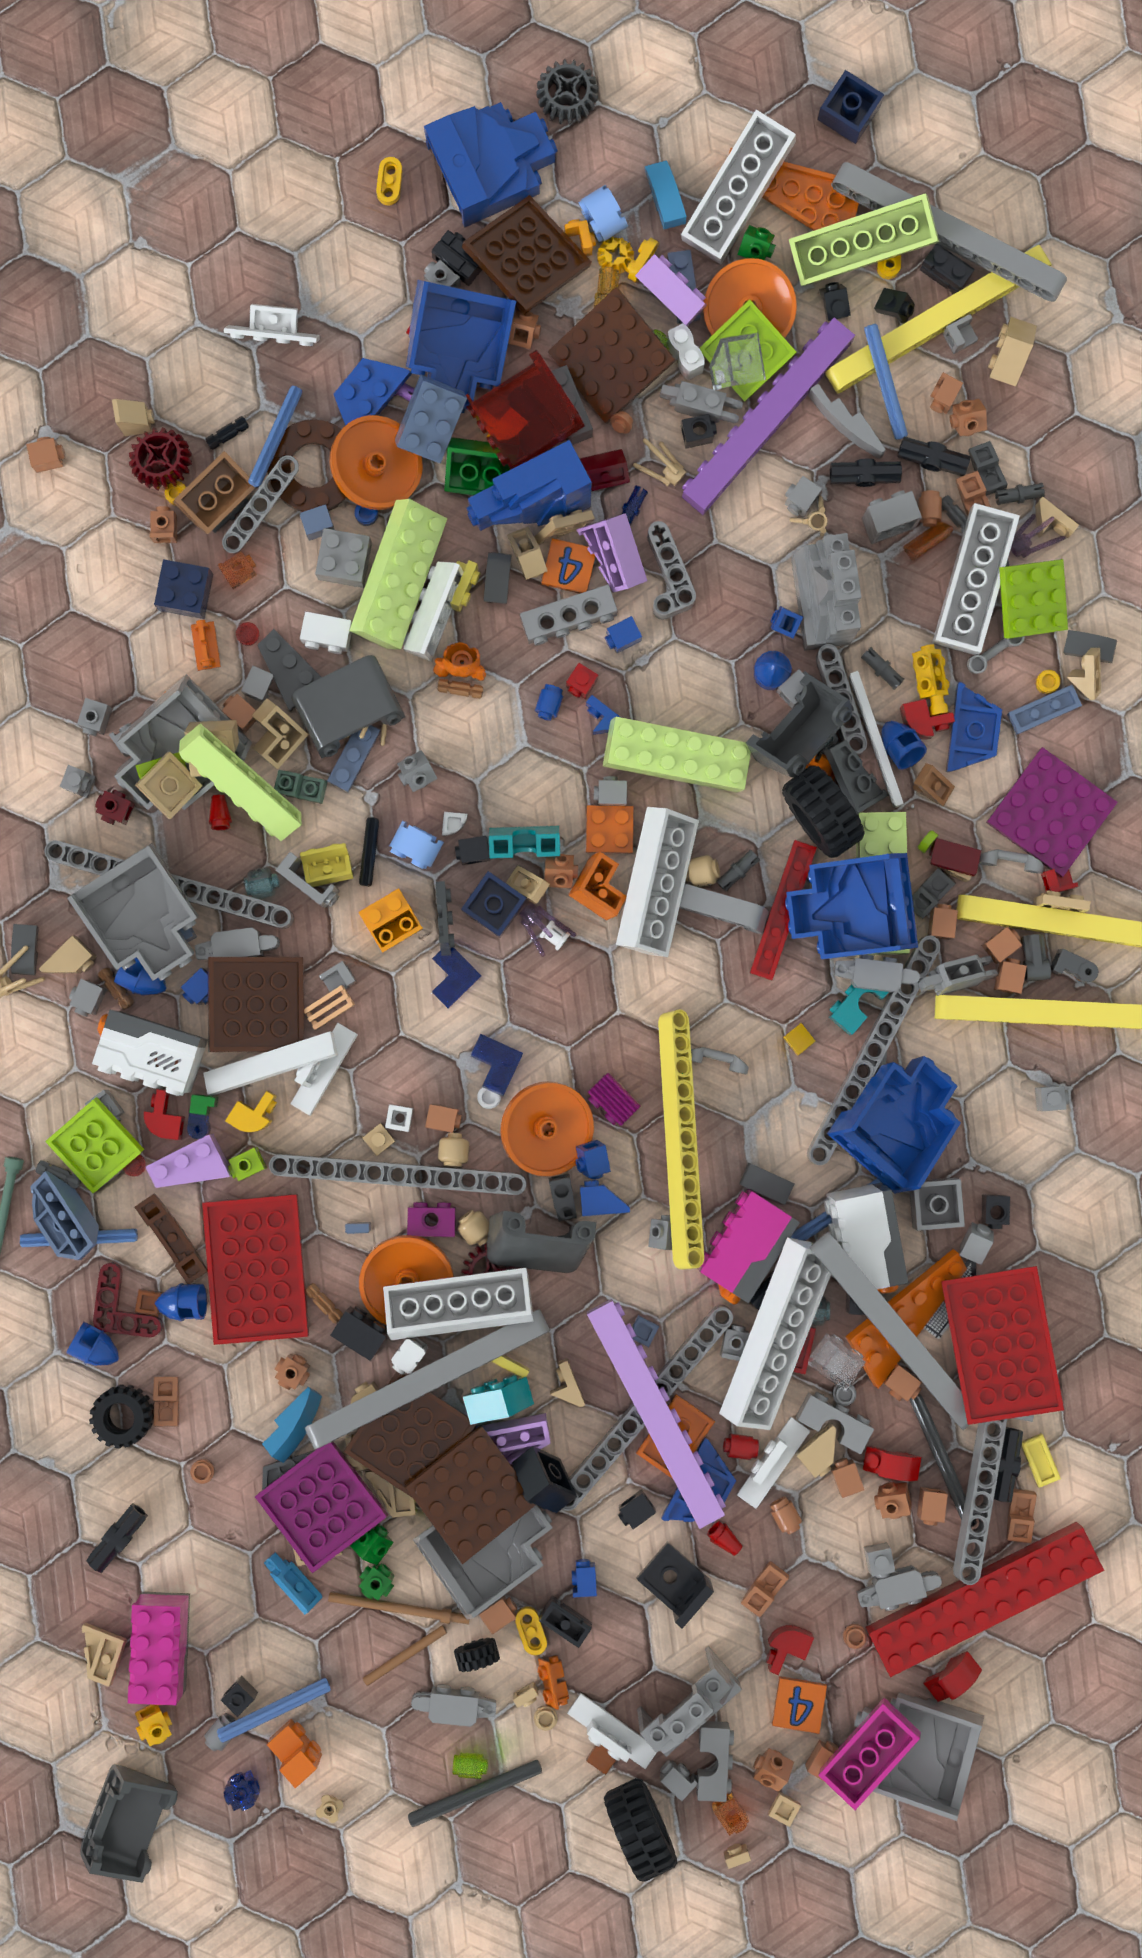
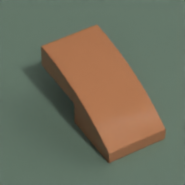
M978 471L956 479L957 488L967 516L974 503L991 507L986 497L987 490Z
M154 1377L153 1426L179 1427V1377Z
M1013 1490L1012 1502L1009 1503L1008 1541L1031 1543L1035 1523L1033 1518L1037 1497L1035 1491Z
M769 1561L743 1597L741 1604L760 1618L774 1601V1596L787 1582L789 1575Z

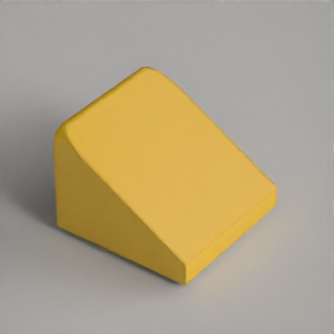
M802 1023L783 1036L796 1055H800L815 1042Z

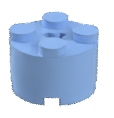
M606 185L598 188L578 202L585 220L590 223L599 243L606 241L628 227L625 217H621V209Z
M402 820L389 845L392 847L390 852L401 858H406V856L412 858L411 863L421 869H426L427 866L431 867L444 842L438 840L436 843L437 837L416 826L409 825L407 828L408 822Z

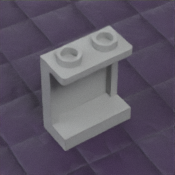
M289 852L276 871L326 909L327 906L332 907L339 898L337 894L340 890L330 884L323 894L319 893L295 874L302 861Z

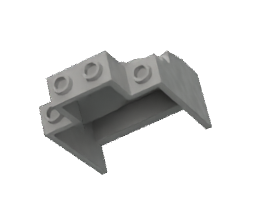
M847 533L823 536V539L817 540L816 544L802 546L793 554L791 559L799 615L803 616L800 625L804 651L820 649L825 644H832L835 647L850 645L861 628L858 609L861 590L855 550H850Z
M186 674L156 700L132 726L121 734L117 743L120 749L126 755H130L131 758L118 768L114 777L122 788L127 789L133 795L134 800L139 805L144 806L148 810L154 804L135 786L140 780L135 765L161 758L167 752L172 754L179 752L180 740L185 736L184 732L189 722L225 721L230 719ZM238 728L239 744L235 754L244 761L252 742ZM185 762L187 770L190 772L189 763ZM195 777L203 786L182 807L183 810L214 786V783L208 777Z
M153 843L85 885L67 899L116 970L120 967L126 970L136 963L134 958L137 957L153 981L157 978L162 981L172 974V968L177 965L182 968L192 961L191 956L194 954V951L179 929L183 928L186 931L194 926L198 914L167 869V864Z
M537 1505L534 1506L463 1565L433 1525L415 1537L413 1541L468 1620L476 1617L544 1566L541 1562L543 1559L542 1555L535 1547L532 1549L530 1545L552 1529L550 1525L552 1520L546 1511L543 1510L541 1512Z
M709 1646L705 1648L710 1670L692 1686L693 1692L666 1716L661 1713L653 1720L641 1706L637 1709L641 1736L655 1752L662 1751L666 1757L742 1690L739 1680Z
M899 1692L897 1699L892 1698L891 1704L921 1731L919 1741L873 1792L957 1821L984 1715L947 1703L937 1702L933 1699L928 1698L924 1700ZM865 1706L862 1713L858 1712L854 1726L858 1727L873 1709Z

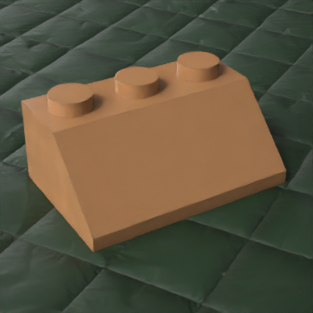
M223 451L174 499L173 503L190 521L208 535L256 487L248 483L250 477Z

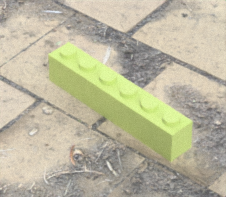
M201 723L180 740L179 753L182 759L187 763L193 764L201 776L204 778L208 777L220 792H225L231 797L233 803L247 811L253 821L262 824L269 835L275 836L282 841L302 825L301 812Z

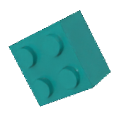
M511 1375L499 1382L497 1379H492L484 1382V1385L471 1388V1393L463 1396L470 1425L508 1418L534 1405L527 1376L517 1378L516 1375Z

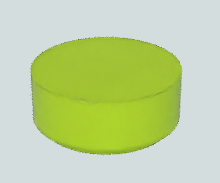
M930 830L918 845V849L925 854L939 835Z

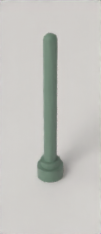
M5 1157L3 1165L7 1174L0 1204V1254L16 1174H19V1171L22 1170L24 1163L23 1159L15 1157Z

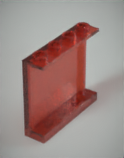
M537 350L529 354L533 364L474 402L469 394H466L467 400L470 403L466 406L473 419L478 416L479 420L476 422L483 434L488 432L490 435L486 438L493 450L498 448L500 452L496 454L503 467L508 464L510 469L541 455L585 427L578 411Z

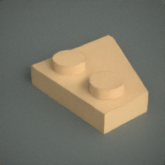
M576 510L570 513L569 516L563 517L562 514L551 517L549 519L550 522L534 536L536 542L540 545L550 536L557 535V538L577 531L576 529L587 526L595 519L592 510L586 512Z
M365 1472V1477L373 1485L378 1497L384 1502L392 1518L416 1515V1504L412 1497L374 1472Z
M85 1623L82 1626V1633L85 1632L86 1640L84 1652L87 1659V1678L110 1687L113 1684L127 1639Z

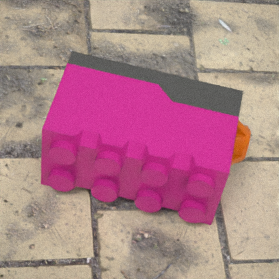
M749 1189L746 1193L742 1191L735 1201L738 1205L733 1213L729 1211L722 1221L725 1225L721 1233L718 1231L714 1233L709 1241L712 1247L708 1253L704 1251V1262L701 1267L697 1268L702 1274L718 1283L720 1296L734 1305L738 1304L740 1299L747 1303L750 1302L782 1252L787 1237L791 1238L800 1224L799 1221Z
M142 1592L139 1599L132 1604L128 1704L177 1705L186 1691L190 1593Z

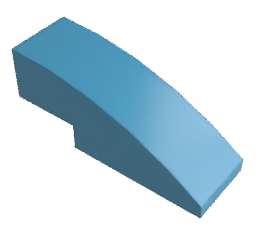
M667 160L645 166L651 193L663 230L686 224L687 216Z
M307 1387L274 1420L279 1427L262 1443L271 1457L284 1463L295 1451L306 1435L305 1427L312 1424L322 1398L320 1393Z

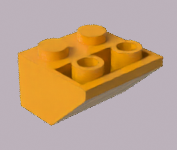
M399 888L358 912L382 953L423 929Z

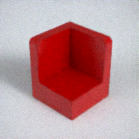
M1055 869L1041 874L1045 891L1060 893L1079 887L1077 882L1073 883L1070 870L1063 877L1056 874Z

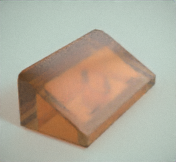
M938 522L936 526L930 527L904 545L903 549L909 558L914 561L949 537L953 532V527L944 522Z

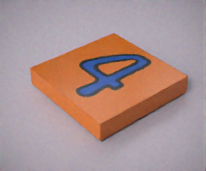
M552 538L546 561L547 572L543 574L541 585L579 594L588 591L596 557L595 554H590L587 549L588 546Z
M779 1676L772 1726L820 1734L827 1685Z

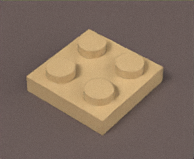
M167 752L135 786L168 819H171L203 785L195 777L190 776V772L171 752Z
M1046 891V893H1041L1040 896L1033 899V905L1081 913L1089 911L1091 901L1084 900V896L1070 895V897H1060L1061 893Z

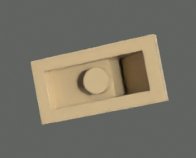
M1044 497L1035 505L1038 537L1044 533L1050 524L1057 534L1067 538L1078 528L1079 525Z
M1090 648L1083 655L1081 667L1085 670L1074 669L1067 676L1090 700H1095L1101 693L1100 648Z
M518 865L506 882V884L521 893L533 904L539 902L550 885L542 878Z
M568 1359L559 1361L558 1365L560 1368L556 1369L561 1383L565 1381L566 1384L551 1390L550 1395L579 1407L585 1406V1400Z

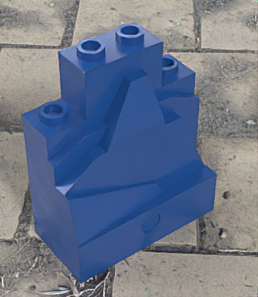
M501 102L491 107L486 106L480 110L474 106L447 115L424 126L427 148L432 150L462 214L464 228L516 205L529 195L531 197L539 195L542 181L537 170L555 163V153L558 152L554 140H549L546 134L548 128L544 119H539L537 112L513 121L509 109L505 110Z
M418 280L409 330L410 341L406 367L411 368V373L425 376L426 371L428 372L427 377L463 391L467 400L461 413H465V409L472 410L477 382L480 383L479 387L493 390V385L500 387L516 301Z
M568 440L493 478V486L468 498L469 506L466 509L473 527L477 525L480 531L492 525L537 523L539 527L550 522L549 519L553 516L562 514L565 517L576 510L584 511L590 508L592 482L572 443Z
M907 853L883 854L809 865L810 870L808 872L812 889L786 892L785 905L789 911L790 919L788 929L792 939L818 936L817 951L821 959L918 948Z
M925 1056L912 1059L905 1070L895 1062L882 1065L876 1075L870 1079L852 1109L841 1112L827 1134L879 1181L890 1188L894 1194L920 1189L961 1123L955 1118L952 1111L944 1108L956 1090L957 1085L948 1074L935 1066L933 1060Z

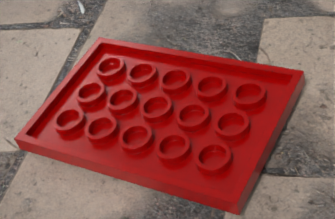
M298 1194L203 1202L213 1344L220 1345L308 1337L309 1327Z
M1037 1266L941 1281L967 1424L1063 1411L1064 1406Z

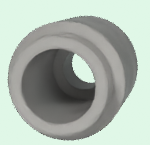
M225 1713L223 1716H219L204 1735L206 1739L205 1744L213 1751H223L231 1741L230 1739L222 1743L217 1734L219 1728L236 1721L230 1714Z

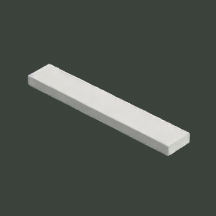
M859 672L850 673L849 680L892 806L894 808L900 807L904 803Z
M326 1032L204 1072L207 1095L214 1096L337 1056L334 1033Z

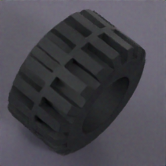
M118 1385L117 1387L110 1388L93 1403L94 1407L90 1410L92 1418L89 1419V1422L93 1424L94 1428L91 1430L93 1434L97 1433L99 1435L97 1439L100 1442L104 1440L106 1442L105 1445L108 1447L114 1445L118 1449L122 1446L126 1448L137 1443L148 1433L147 1431L153 1424L151 1421L154 1419V1413L151 1410L154 1407L152 1403L149 1404L148 1402L149 1396L142 1394L143 1390L140 1388L136 1390L132 1385L127 1387ZM122 1403L130 1407L134 1414V1423L131 1428L120 1429L112 1423L110 1410L114 1404Z

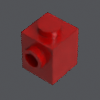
M578 663L566 681L568 692L577 698L581 696L586 699L598 681V674Z

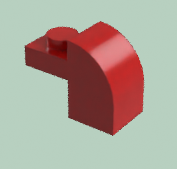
M926 699L905 703L900 707L903 724L915 729L920 739H931L934 736L933 729L936 732L949 729V725L955 722L953 712L930 717Z
M157 1089L156 1094L153 1093L151 1098V1107L154 1108V1111H144L145 1124L151 1133L160 1138L182 1140L185 1116L167 1114L170 1093L165 1092L166 1090Z
M867 1446L863 1470L888 1479L918 1481L922 1457L901 1451L891 1452Z
M785 1625L774 1630L768 1638L769 1645L774 1647V1650L770 1649L766 1658L769 1672L779 1676L787 1653L806 1660L814 1640L812 1632L794 1625Z
M966 1651L951 1658L943 1671L927 1677L923 1684L937 1702L947 1698L954 1700L965 1693L976 1682L982 1669L970 1653Z

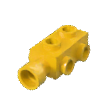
M934 644L920 647L921 651L912 653L913 668L917 679V691L920 699H930V717L947 714L949 711L947 703L944 702V696L949 695L948 689L950 684L946 679L944 671L945 658L941 654V649H935Z

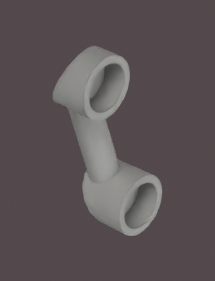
M1003 634L1002 640L982 655H974L968 659V670L973 674L984 672L990 659L1007 647L1021 645L1025 636L1004 638Z
M996 849L980 855L979 864L997 866V860L1002 859L1025 863L1024 871L1043 873V863L1029 854Z
M706 1047L691 1049L693 1062L702 1063L703 1057L730 1063L729 1071L745 1075L748 1073L749 1067L734 1054Z

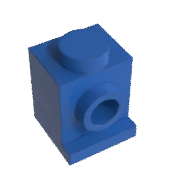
M780 606L771 617V628L794 639L803 616Z
M589 1559L576 1560V1570L572 1571V1585H577V1587H573V1598L597 1596L595 1562H590Z

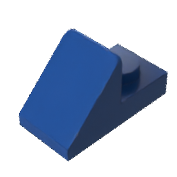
M593 695L586 701L588 713L596 719L602 718L593 730V735L608 733L610 720L620 716Z

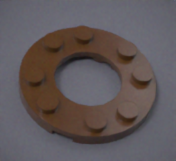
M317 419L303 420L286 428L268 468V475L279 459L283 456L293 457L305 445L319 444L331 451L332 444L342 429L335 424ZM285 460L282 463V470L285 473H292L291 460ZM332 477L325 485L315 488L303 486L294 478L280 498L293 509L304 512L325 504L328 511L337 508L347 497L341 492ZM278 479L270 480L272 488L275 492H278L281 489L280 481Z

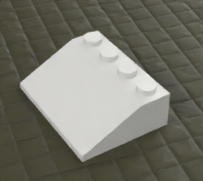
M438 561L436 567H431L427 578L430 580L427 589L423 588L419 597L421 605L419 610L415 609L411 620V623H413L410 632H407L403 642V650L405 652L432 662L452 611L450 602H452L453 595L464 572L459 564Z

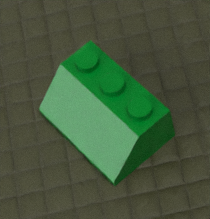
M451 437L447 447L444 491L475 495L493 486V478L519 465L520 446Z

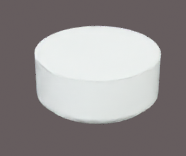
M488 1085L479 1090L477 1099L483 1108L492 1109L500 1103L501 1094L496 1087Z

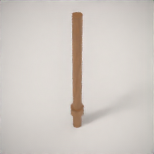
M334 1592L329 1593L328 1602L438 1619L441 1623L447 1624L456 1622L469 1625L470 1621L462 1613L452 1612V1609L447 1608L438 1610Z

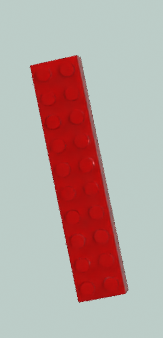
M1074 1522L982 1568L981 1576L977 1583L967 1585L958 1580L922 1598L920 1603L910 1604L865 1628L886 1671L892 1677L1103 1572L1104 1569L1084 1528L1078 1522Z

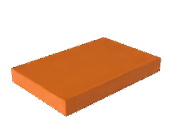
M675 1394L668 1406L670 1410L675 1408L681 1422L677 1424L681 1431L686 1430L692 1440L689 1446L694 1453L715 1423V1420L678 1394ZM648 1433L636 1454L672 1478L653 1439Z

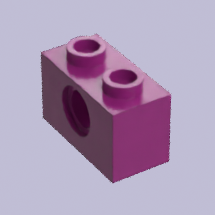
M413 1202V1206L408 1207L407 1235L426 1237L456 1236V1207H451V1203L438 1202L437 1207H427L428 1202ZM428 1213H435L438 1216V1223L431 1226L427 1224L425 1218Z

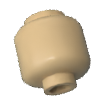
M709 855L690 859L686 881H691L693 886L699 888L714 885L717 878L720 877L717 860H713Z
M448 1133V1137L441 1138L439 1141L438 1159L440 1162H443L444 1167L462 1168V1164L468 1162L469 1141L462 1139V1134Z
M470 1210L459 1218L457 1230L468 1245L478 1244L481 1246L488 1241L489 1221L481 1211L474 1212Z

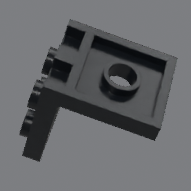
M668 1541L636 1577L642 1585L673 1611L674 1621L681 1629L684 1628L714 1593L711 1579ZM667 1570L676 1572L677 1577L673 1582L664 1580L663 1575Z

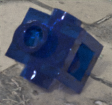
M250 1770L246 1773L239 1772L231 1776L223 1792L226 1803L228 1805L231 1804L233 1811L240 1808L244 1811L255 1805L254 1802H256L260 1793V1786Z

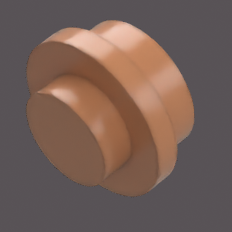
M619 411L613 414L610 422L616 432L626 434L632 429L633 419L628 413Z
M205 1459L196 1461L190 1470L192 1479L200 1484L209 1482L215 1472L213 1464Z
M851 1624L845 1628L843 1639L848 1647L858 1649L866 1643L867 1633L861 1625Z

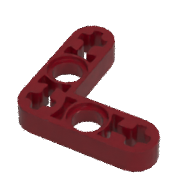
M114 1262L103 1265L98 1278L93 1315L94 1327L109 1333L141 1337L157 1336L163 1329V1322L159 1317L118 1311L123 1275L122 1268ZM113 1267V1271L117 1272V1275L112 1277L111 1284H116V1287H103V1283L109 1282V1275H106L105 1271ZM105 1290H109L114 1294L112 1303L107 1304L102 1300V1293ZM100 1306L113 1308L112 1311H107L106 1317L110 1319V1323L106 1324L105 1327L103 1322L99 1321V1318L103 1317L105 1309L100 1310ZM124 1317H131L134 1320V1327L131 1330L123 1328L122 1320ZM139 1318H142V1324H148L153 1320L154 1325H157V1329H154L151 1333L148 1327H141V1332L137 1331L140 1325Z

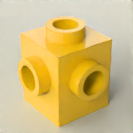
M150 1704L135 1712L139 1723L136 1730L141 1741L146 1739L149 1746L161 1744L167 1737L172 1735L169 1726L172 1725L167 1711L162 1713L159 1705Z

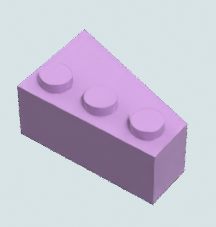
M654 254L635 276L686 326H689L707 306L703 302L706 297L697 288L692 291L686 285L689 280L679 271L675 274L670 269L672 264L663 255L657 257Z
M626 513L576 529L579 535H584L589 544L587 549L590 554H595L601 564L598 568L613 593L629 589L647 581Z
M209 1134L146 1166L156 1188L232 1176L228 1169L229 1164L214 1134Z
M546 1413L482 1425L510 1465L530 1447L534 1446L542 1449L551 1444Z

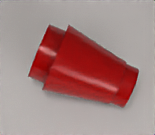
M225 795L211 796L209 815L211 829L216 831L229 829L232 819Z
M717 1521L707 1533L710 1542L731 1553L733 1556L737 1555L743 1547L726 1523L722 1524L720 1521Z

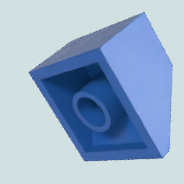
M586 1180L584 1185H580L582 1216L630 1212L629 1205L607 1186L599 1184L598 1180Z

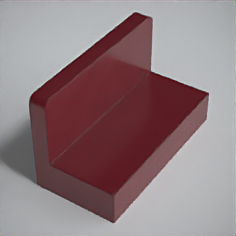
M622 449L579 458L592 482L591 491L630 483L627 461Z
M936 838L929 852L931 856L930 864L974 877L977 874L982 850Z

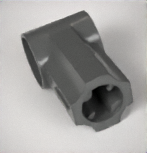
M1044 934L1022 936L1025 958L1023 965L1027 966L1025 981L1050 979L1051 967L1048 958H1046Z

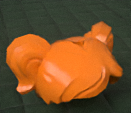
M463 642L447 646L443 658L435 659L436 664L433 671L439 677H447L449 673L456 677L465 678L472 676V678L478 681H483L486 677V670L480 665L479 650L474 647L469 648Z

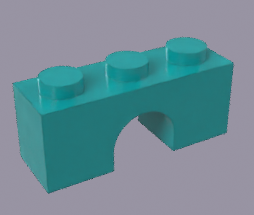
M559 826L489 828L490 858H513V855L519 852H533L537 854V857L560 856Z
M851 984L845 990L847 996L842 1002L837 1000L829 1009L832 1012L829 1018L847 1034L853 1035L867 1019V1016L860 1010L858 1005L861 995L871 993L879 1000H882L889 992L854 988Z

